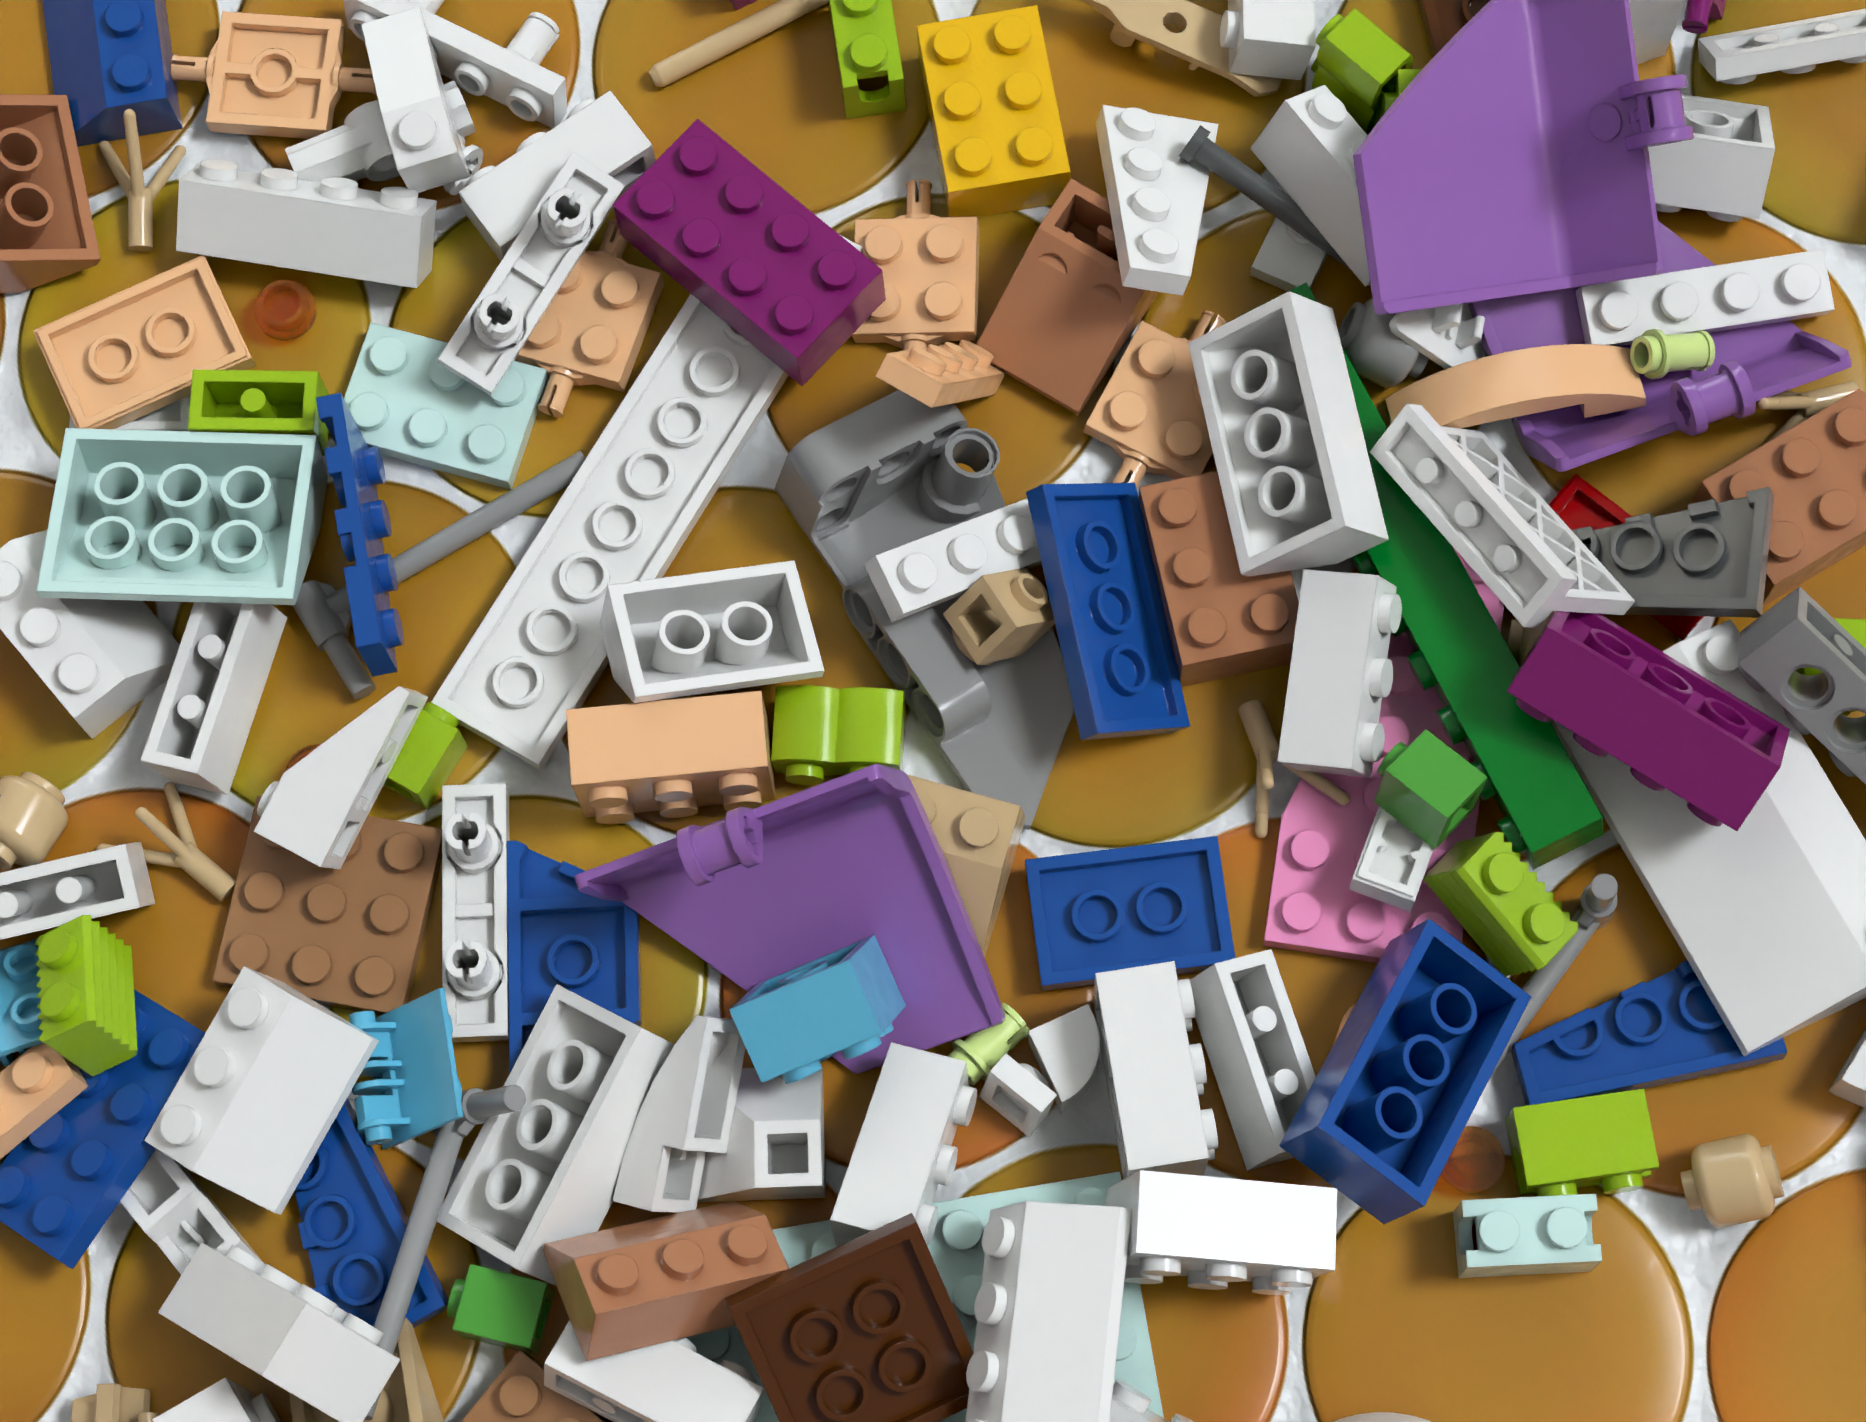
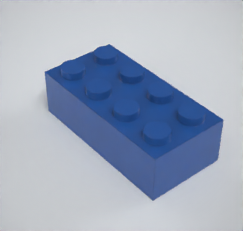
M1431 919L1425 920L1392 939L1388 943L1279 1146L1383 1224L1424 1207L1531 996Z

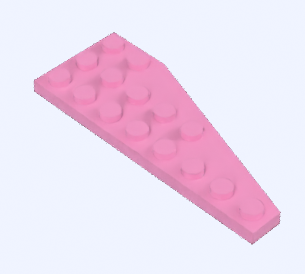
M1456 551L1501 633L1504 604ZM1392 633L1390 635L1387 658L1392 661L1393 683L1389 695L1386 698L1382 697L1379 723L1384 727V749L1380 760L1373 762L1371 778L1319 773L1350 796V802L1345 806L1340 805L1301 778L1282 814L1263 946L1378 963L1392 939L1427 919H1431L1462 943L1464 927L1424 880L1421 882L1411 912L1349 890L1351 880L1379 808L1374 799L1383 777L1377 773V769L1390 750L1399 742L1409 746L1427 729L1470 764L1474 762L1463 741L1453 746L1447 737L1436 713L1444 705L1435 688L1431 687L1423 691L1416 680L1407 660V656L1415 652L1405 633L1396 637ZM1480 796L1474 810L1435 850L1433 849L1424 876L1457 842L1475 838Z

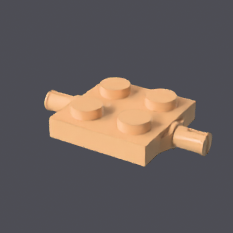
M222 11L218 40L211 49L209 57L179 56L178 54L172 56L171 77L173 81L207 82L210 96L206 124L210 132L310 139L332 130L335 106L341 97L342 91L373 93L377 95L371 69L344 67L342 52L346 30L342 19Z
M919 179L918 189L916 180H910L906 183V215L893 219H855L854 243L862 246V254L882 269L886 300L852 334L855 343H888L902 348V351L911 350L912 347L925 348L929 344L938 345L946 341H977L980 238L977 216L938 217L930 214L932 183Z
M616 219L609 220L599 251H585L514 360L547 369L550 378L542 399L537 406L541 412L551 416L553 413L554 417L557 418L563 416V411L573 385L596 384L624 392L665 285L661 272L631 265L622 259L628 241L621 236Z
M1208 310L1202 312L1201 318L1189 340L1173 337L1141 321L1083 430L1084 433L1111 446L1120 458L1124 460L1112 483H1124L1126 478L1130 477L1128 483H1135L1137 489L1146 472L1167 475L1175 480L1199 475L1204 471L1213 454L1188 343L1205 335L1204 333L1212 320L1214 312ZM1218 315L1210 331L1226 324L1224 318Z

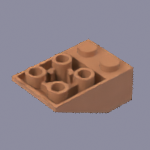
M1072 178L1070 179L1038 227L976 344L994 356L990 365L1076 415L1080 414L1159 293L1157 291L1122 286L1107 198Z

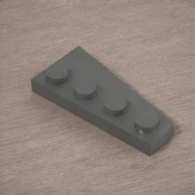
M1770 487L1747 491V497L1717 503L1715 499L1688 504V510L1652 517L1650 513L1625 518L1624 524L1596 530L1587 526L1572 530L1635 600L1625 614L1759 618L1762 615L1774 494Z

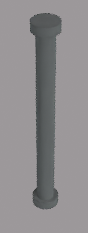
M1201 125L1180 153L1179 156L1188 163L1192 158L1351 270L1289 195L1207 138L1210 131Z

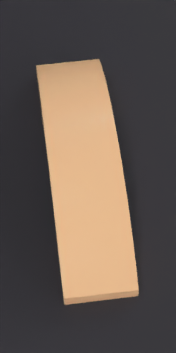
M1598 344L1549 345L1482 357L1420 379L1385 399L1390 424L1406 403L1422 405L1440 426L1465 428L1579 404L1584 418L1646 406V396L1640 375L1631 364L1630 349Z

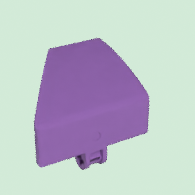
M1490 0L1429 61L1380 118L1353 155L1373 305L1377 315L1659 275L1663 272L1664 265L1648 147L1692 140L1694 135L1693 127L1686 126L1683 109L1681 89L1687 88L1686 74L1639 81L1629 0Z
M1658 221L1664 265L1661 274L1715 266L1714 263ZM1579 287L1468 303L1472 318L1478 315L1485 317L1481 342L1486 356L1532 347L1585 344L1576 297V290ZM1790 321L1711 332L1709 334L1715 345V359L1712 366L1706 368L1705 371L1667 372L1663 378L1653 380L1646 378L1644 374H1639L1646 396V406L1584 418L1579 404L1511 419L1525 451L1531 457L1550 468L1563 472L1677 430L1690 436H1695L1706 432L1709 423L1729 416L1741 419L1753 415L1756 410V402L1762 398H1768L1852 367L1849 351L1826 339L1802 331ZM1631 345L1620 346L1623 348L1631 349Z
M874 764L754 809L741 806L728 811L726 818L703 827L690 825L677 831L676 838L574 876L579 892L598 899L623 902L747 992L759 982L875 934L906 1007L892 1021L894 1030L880 1037L882 1044L851 1059H845L842 1051H838L832 1056L854 1074H860L883 1066L891 1042L925 1051L994 1027L1005 1021L1003 1007L963 900L918 794L904 771L881 764Z

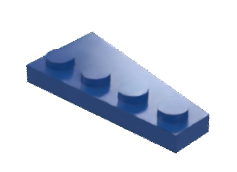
M1688 960L1678 964L1676 969L1647 983L1643 981L1620 992L1618 997L1593 1009L1587 1008L1513 1044L1511 1050L1525 1105L1646 1089L1783 1060L1788 1053L1784 1039L1781 1038L1751 1054L1743 1056Z

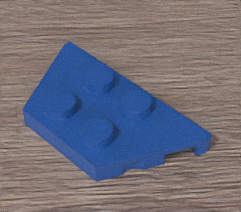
M516 840L507 841L510 1072L556 984L638 1026L642 1025L639 913L623 902L598 899L579 892L574 876L585 872V870L565 861H562V863L530 850L526 844Z

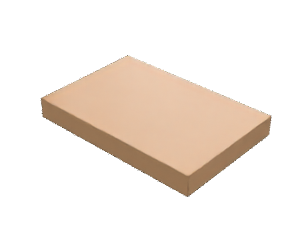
M204 255L33 330L76 428L116 429L191 395L193 369L247 370L256 366Z

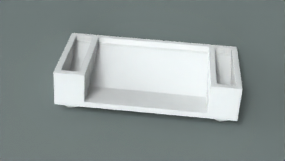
M1732 619L1676 643L1664 650L1663 653L1790 729L1780 769L1738 831L1733 830L1724 823L1717 827L1702 821L1688 809V802L1666 788L1664 791L1659 792L1646 787L1632 776L1630 766L1609 753L1607 756L1601 757L1587 751L1574 740V732L1553 719L1550 720V723L1743 1056H1746L1866 998V840L1802 734L1786 717L1783 706L1767 691L1758 692L1753 689L1743 678L1737 664L1740 632Z

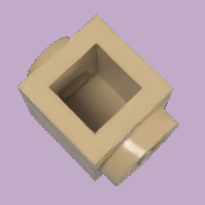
M1026 567L982 575L943 613L952 627V636L960 651L977 665L989 666L995 661L1022 656L1055 624L1046 588L1036 577L1030 574Z

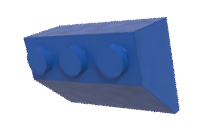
M42 0L54 95H67L78 147L100 143L101 141L125 139L123 113L127 109H132L136 114L139 136L183 129L177 83L171 77L173 53L165 0Z

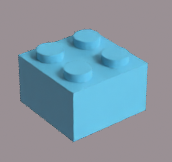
M874 934L759 982L734 1004L729 1011L761 1083L782 1075L785 1084H789L819 1071L822 1068L820 1062L833 1056L838 1051H842L845 1059H851L882 1044L880 1037L894 1030L892 1021L906 1007V1004Z

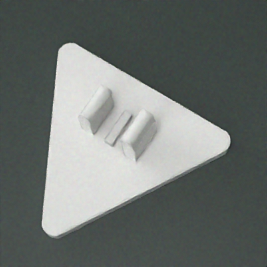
M1468 303L1400 312L1390 320L1389 327L1395 336L1416 348L1420 353L1444 369L1485 357L1481 342L1485 317L1478 315L1472 318Z

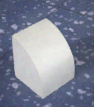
M1088 1004L1028 1031V1044L1043 1076L1049 1084V1088L1057 1094L1055 1101L1061 1114L1075 1106L1085 1096L1094 1081L1098 1068L1100 1036L1097 1022Z

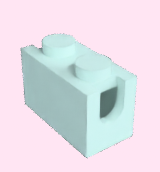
M1596 1194L1461 1200L1453 1211L1458 1278L1591 1272L1602 1262L1601 1244H1594L1592 1234V1217L1598 1211ZM1472 1224L1476 1225L1478 1250L1473 1248Z

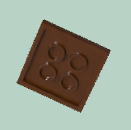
M912 1213L725 1298L731 1316L779 1422H938L967 1409L969 1387L966 1381V1371L974 1352Z

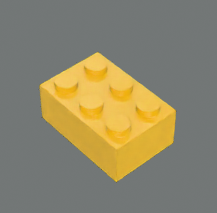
M1034 5L917 25L918 58L948 216L983 217L1054 205L1070 181L1071 171L1038 6Z

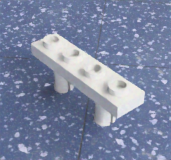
M343 0L347 28L364 42L361 24L420 6L440 74L456 81L462 89L472 95H485L508 106L516 116L526 121H538L553 129L559 125L566 115V78L540 66V63L560 36L558 34L559 27L546 15L539 12H531L507 48H503L435 15L445 0Z
M572 152L439 356L438 363L489 396H492L613 208V204L623 193L625 185Z
M506 783L442 785V988H445L448 1013L452 1020L453 1043L509 1040L507 841H510L509 788Z

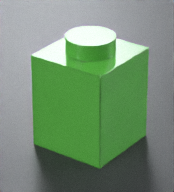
M1425 729L1409 746L1399 742L1385 756L1377 769V773L1383 778L1374 802L1435 850L1474 810L1487 776Z
M470 1264L466 1280L457 1278L454 1282L448 1301L447 1317L455 1319L452 1330L463 1338L516 1351L520 1349L538 1356L555 1290L547 1282Z

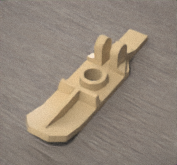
M1079 0L1090 5L1114 23L1110 39L1118 46L1129 47L1134 39L1140 40L1190 62L1188 67L1190 70L1194 71L1196 68L1202 67L1225 77L1254 97L1271 95L1278 91L1282 78L1229 73V48L1220 46L1222 15L1187 0ZM1164 24H1173L1179 28L1180 32H1170L1165 28Z

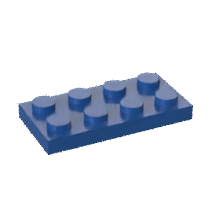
M1135 483L1042 484L1027 491L1026 495L1081 740L1166 734L1190 727Z
M135 989L137 1055L94 1077L79 1068L89 1087L12 1149L0 1166V1221L71 1269L76 1266L157 1149L144 1140L205 1035V1032Z

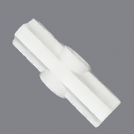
M455 81L443 84L457 133L463 137L476 133L465 101ZM378 100L355 108L344 120V125L285 149L294 172L298 174V179L320 182L324 178L340 177L358 181L367 177L372 181H386L400 176Z

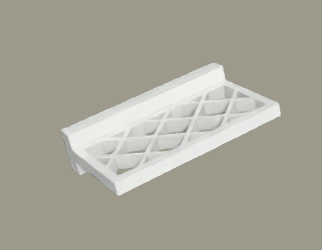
M1406 403L1371 449L1370 453L1523 627L1539 628L1552 611L1624 615L1635 602L1630 594L1482 431L1440 426L1422 405Z

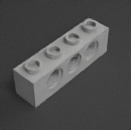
M1799 586L1740 632L1738 668L1743 678L1753 689L1758 692L1767 691L1783 706L1786 717L1799 732L1804 735L1811 733L1828 749L1832 761L1842 773L1849 777L1856 775L1866 785V715L1859 718H1850L1841 714L1849 710H1857L1866 714V649ZM1811 667L1820 670L1821 673L1807 676L1798 673L1796 670Z

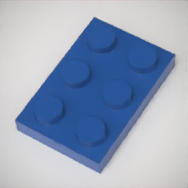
M1217 836L1025 860L1041 991L1094 985L1095 973L1175 961L1176 973L1182 974L1204 971L1215 963L1235 958Z

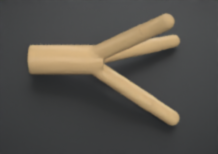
M127 109L123 113L130 176L108 141H101L99 149L128 198V249L136 252H147L153 250V200L185 156L186 148L183 145H177L145 188L136 114L132 109Z
M1850 381L1803 393L1787 390L1768 398H1762L1757 402L1760 409L1796 410V413L1767 442L1859 389L1857 383Z
M1250 700L1238 708V713L1257 759L1255 834L1258 838H1265L1268 834L1270 789L1274 786L1273 763L1277 761L1279 745L1262 702L1260 700ZM1284 765L1340 805L1345 806L1349 804L1350 796L1318 772L1299 771Z
M168 782L164 785V791L180 839L145 807L137 808L135 816L174 852L143 849L146 863L182 868L222 902L233 892L236 880L198 849L175 783ZM101 843L97 846L96 850L118 845Z

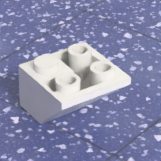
M823 1067L819 1071L789 1084H785L782 1075L761 1083L755 1068H742L727 1153L706 1152L697 1202L826 1198Z

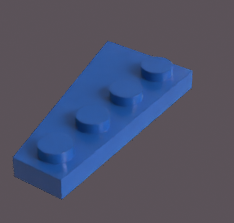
M341 393L317 397L319 419L322 423H325L336 444L335 447L326 448L324 451L328 474L331 478L333 477L335 490L343 509L334 510L337 531L347 560L349 562H356V565L344 567L356 648L373 677L398 672L395 647L404 645V634L399 613L396 608L390 609L389 592L397 591L398 581L391 555L389 553L384 554L382 539L390 537L392 530L387 506L383 499L378 500L376 486L385 483L383 460L377 446L368 448Z
M347 1098L295 1189L301 1223H298L303 1249L308 1250L316 1285L312 1289L336 1303L337 1307L345 1312L353 1314L374 1327L409 1219L372 1146L366 1144L365 1134L358 1133L357 1116ZM425 1255L405 1317L411 1322L413 1328L445 1311L448 1307L449 1298L427 1255Z

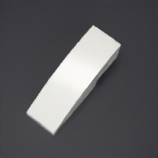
M697 1015L672 1048L654 1078L636 1117L622 1158L613 1196L614 1202L651 1212L681 1213L696 1209L706 1152L727 1153L746 1049L733 1019Z
M158 1149L155 1150L120 1200L142 1230L160 1247L181 1275L201 1243L208 1245L223 1255H226L233 1244L262 1261L185 1167Z

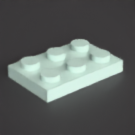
M371 322L344 396V400L368 448L377 446L380 454L512 490L539 410L537 406L549 381L547 369L514 361L492 396H489L438 363V358L448 344L447 342Z

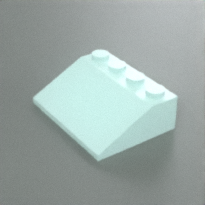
M66 428L36 590L39 598L295 605L321 529L328 479L317 436Z

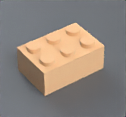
M761 691L566 710L571 786L586 818L596 817V822L602 824H619L633 820L634 813L660 811V816L682 818L697 814L698 807L723 804L724 809L727 811L741 806L754 809L762 806L763 800L776 799L774 771L771 762L770 726Z

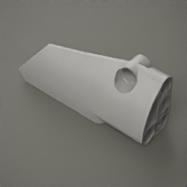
M898 390L811 433L798 442L786 457L775 486V491L843 588V605L853 626L897 690L904 691L906 703L966 791L1021 806L1026 816L1023 829L1029 830L1074 713L1062 652L1053 628L1051 627L1022 656L995 661L989 666L977 665L957 647L952 636V627L943 615L961 596L891 622L864 566L875 555L1006 506L994 476L1000 461V450L996 441L982 430L968 428V421L955 403L931 408ZM956 463H963L971 467L975 472H967Z

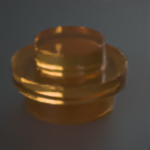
M277 280L269 283L259 293L254 304V316L258 326L267 336L276 340L288 341L301 337L312 327L316 319L317 307L311 292L301 283L292 280Z
M1466 1126L1441 1173L1442 1177L1450 1186L1461 1192L1479 1193L1489 1189L1498 1181L1504 1170L1505 1155L1502 1145L1489 1131L1480 1127Z

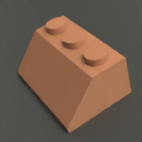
M0 94V293H22L95 266L101 260L67 95Z
M735 1201L544 1243L543 1249L586 1361L735 1326L736 1324L728 1309L725 1298L789 1269L766 1215Z

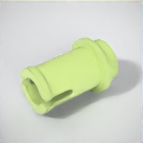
M1650 329L1635 338L1630 349V360L1634 370L1652 380L1663 378L1667 372L1705 371L1706 368L1712 366L1715 359L1714 341L1711 335L1703 330L1695 331L1694 333L1665 334L1662 330Z
M1001 1003L1005 1013V1021L1002 1024L971 1034L964 1041L958 1038L952 1042L953 1051L947 1057L967 1062L970 1085H975L980 1079L986 1081L991 1071L990 1069L1023 1038L1028 1037L1030 1028L1025 1026L1026 1022L1013 1008L1005 1003Z

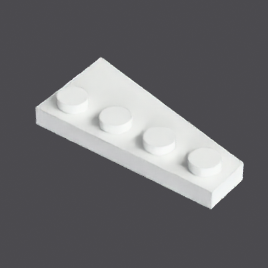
M1102 105L1095 124L1122 286L1183 296L1192 273L1210 170L1193 158L1188 163L1179 155L1200 125L1210 131L1207 138L1215 143L1219 124L1150 113L1135 107L1120 108Z

